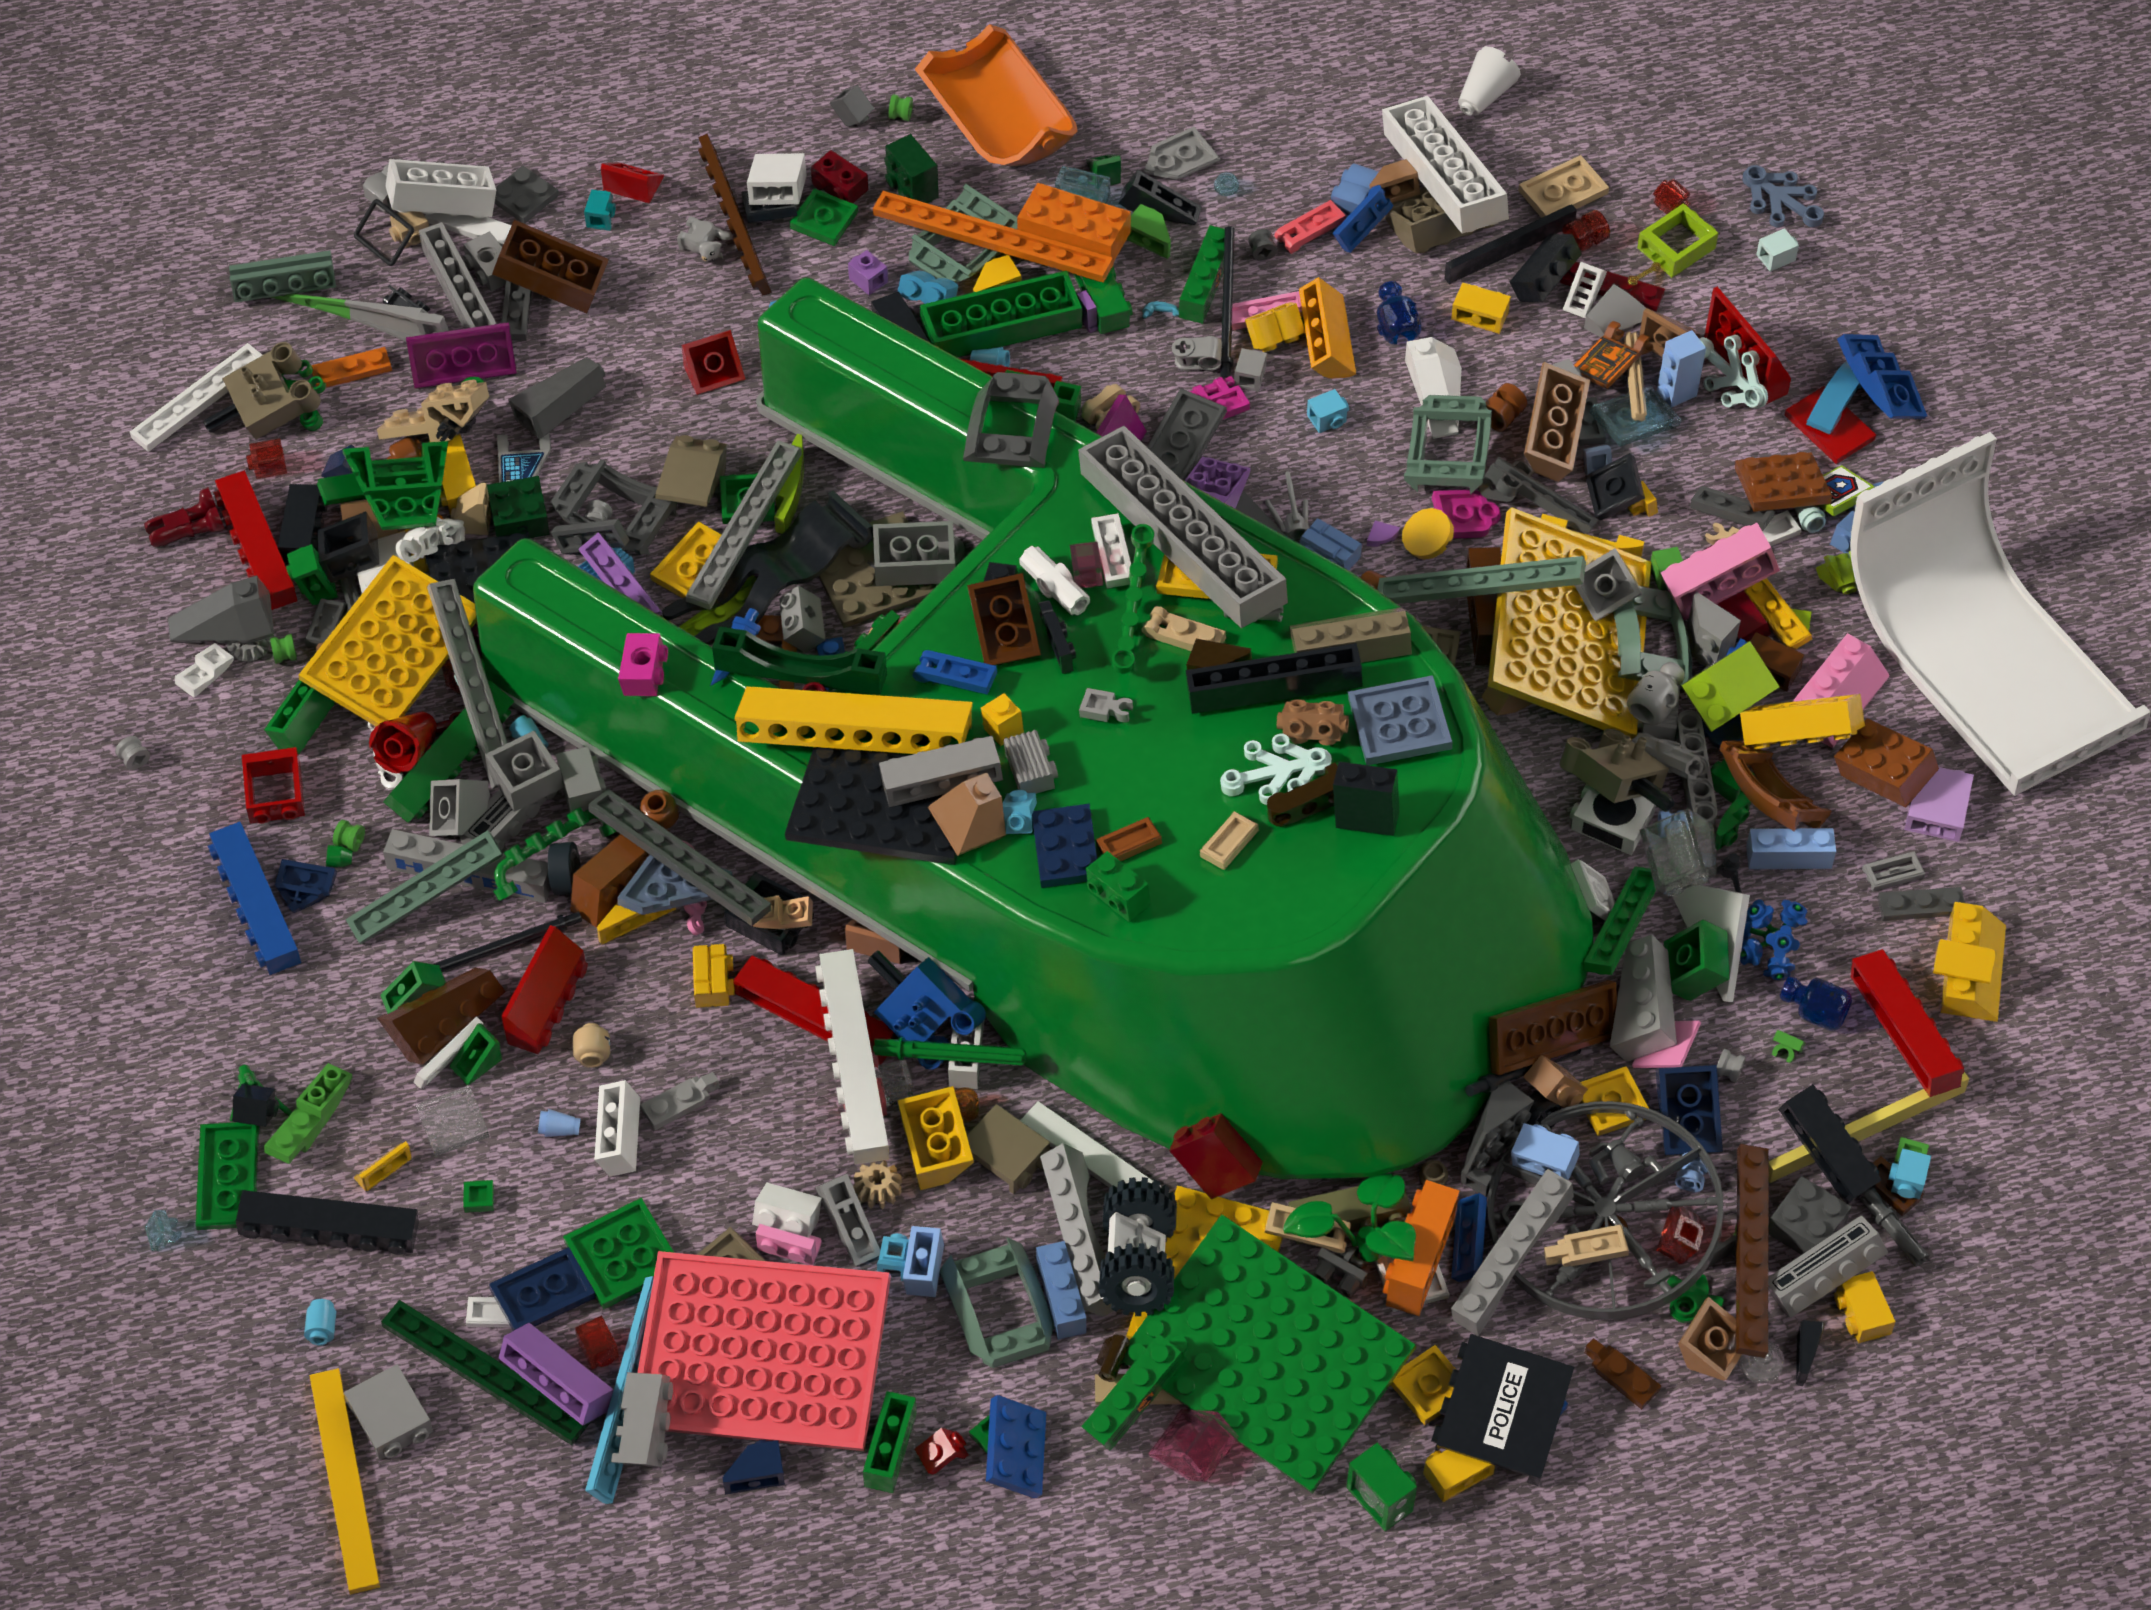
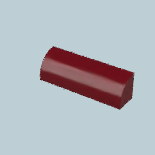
M1744 590L1716 604L1741 620L1737 634L1739 640L1741 638L1748 643L1756 632L1763 636L1771 634L1767 621Z

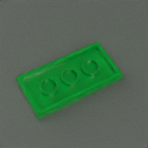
M238 1122L200 1124L196 1230L237 1228L236 1217L242 1190L257 1192L258 1125Z

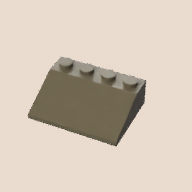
M1425 186L1420 188V194L1393 202V208L1384 217L1403 245L1414 253H1425L1431 247L1450 243L1452 239L1473 234V232L1462 234ZM1489 225V226H1485V227H1482V228H1490V227H1493L1494 225Z

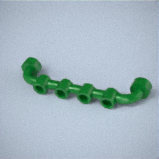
M1147 524L1135 526L1131 535L1132 544L1136 547L1134 562L1129 568L1130 587L1126 590L1125 594L1126 612L1122 615L1121 619L1122 637L1118 640L1117 650L1114 651L1111 661L1112 668L1121 674L1130 672L1135 662L1133 634L1138 628L1139 618L1137 609L1142 603L1141 584L1146 578L1145 558L1147 548L1154 542V530Z
M581 807L567 814L569 821L564 824L561 820H557L546 826L547 834L541 836L540 832H537L526 838L527 846L520 849L517 844L503 852L506 858L497 865L494 871V879L498 887L493 890L498 901L517 892L518 888L514 881L507 882L505 875L508 869L525 861L528 857L545 849L548 845L565 837L573 830L587 824L590 820L598 819L602 823L598 829L603 838L617 831L590 813L589 809L585 811Z

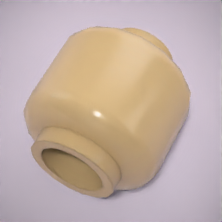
M588 1023L574 1032L573 1056L581 1065L590 1068L598 1067L609 1058L610 1035L606 1029L598 1024Z

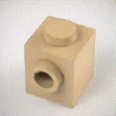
M416 211L397 213L414 228V233L405 248L419 244L421 242L419 230L429 227L428 220L424 214ZM390 216L392 226L389 228L390 235L395 242L399 241L402 243L409 230Z

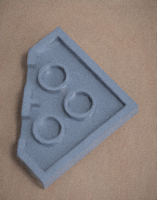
M649 855L618 896V905L644 915L712 900V898ZM721 868V869H723L724 871H726L727 873H729L731 876H733V872H731V871H729V870H726V869H724V868Z

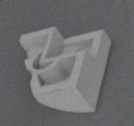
M1613 284L1586 315L1584 328L1602 337L1608 325L1612 321H1616L1621 324V327L1618 329L1626 332L1633 329L1634 325L1642 322L1643 311L1646 308L1629 293Z

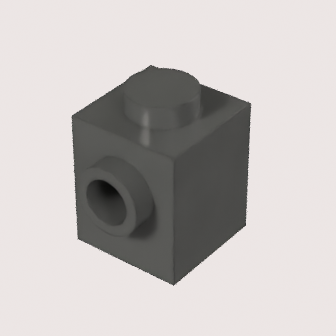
M858 85L845 88L829 103L847 127L855 124L857 126L864 124L869 119L868 114L875 109Z

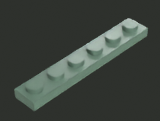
M487 830L345 920L358 942L363 944L504 856L491 832Z

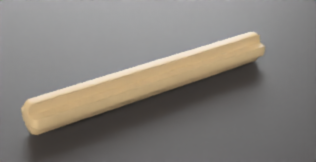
M1629 331L1625 334L1624 345L1633 348L1639 335L1636 332L1631 333ZM1640 356L1627 369L1632 419L1643 422L1647 415Z

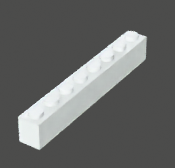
M850 949L819 954L820 965L815 966L817 982H823L824 989L819 990L821 1005L828 1008V1014H823L826 1031H832L833 1038H828L830 1056L836 1055L837 1062L832 1063L834 1080L840 1079L841 1087L836 1088L838 1104H844L845 1112H841L843 1130L849 1129L850 1137L845 1138L847 1155L853 1154L855 1165L889 1160L887 1135L854 951Z

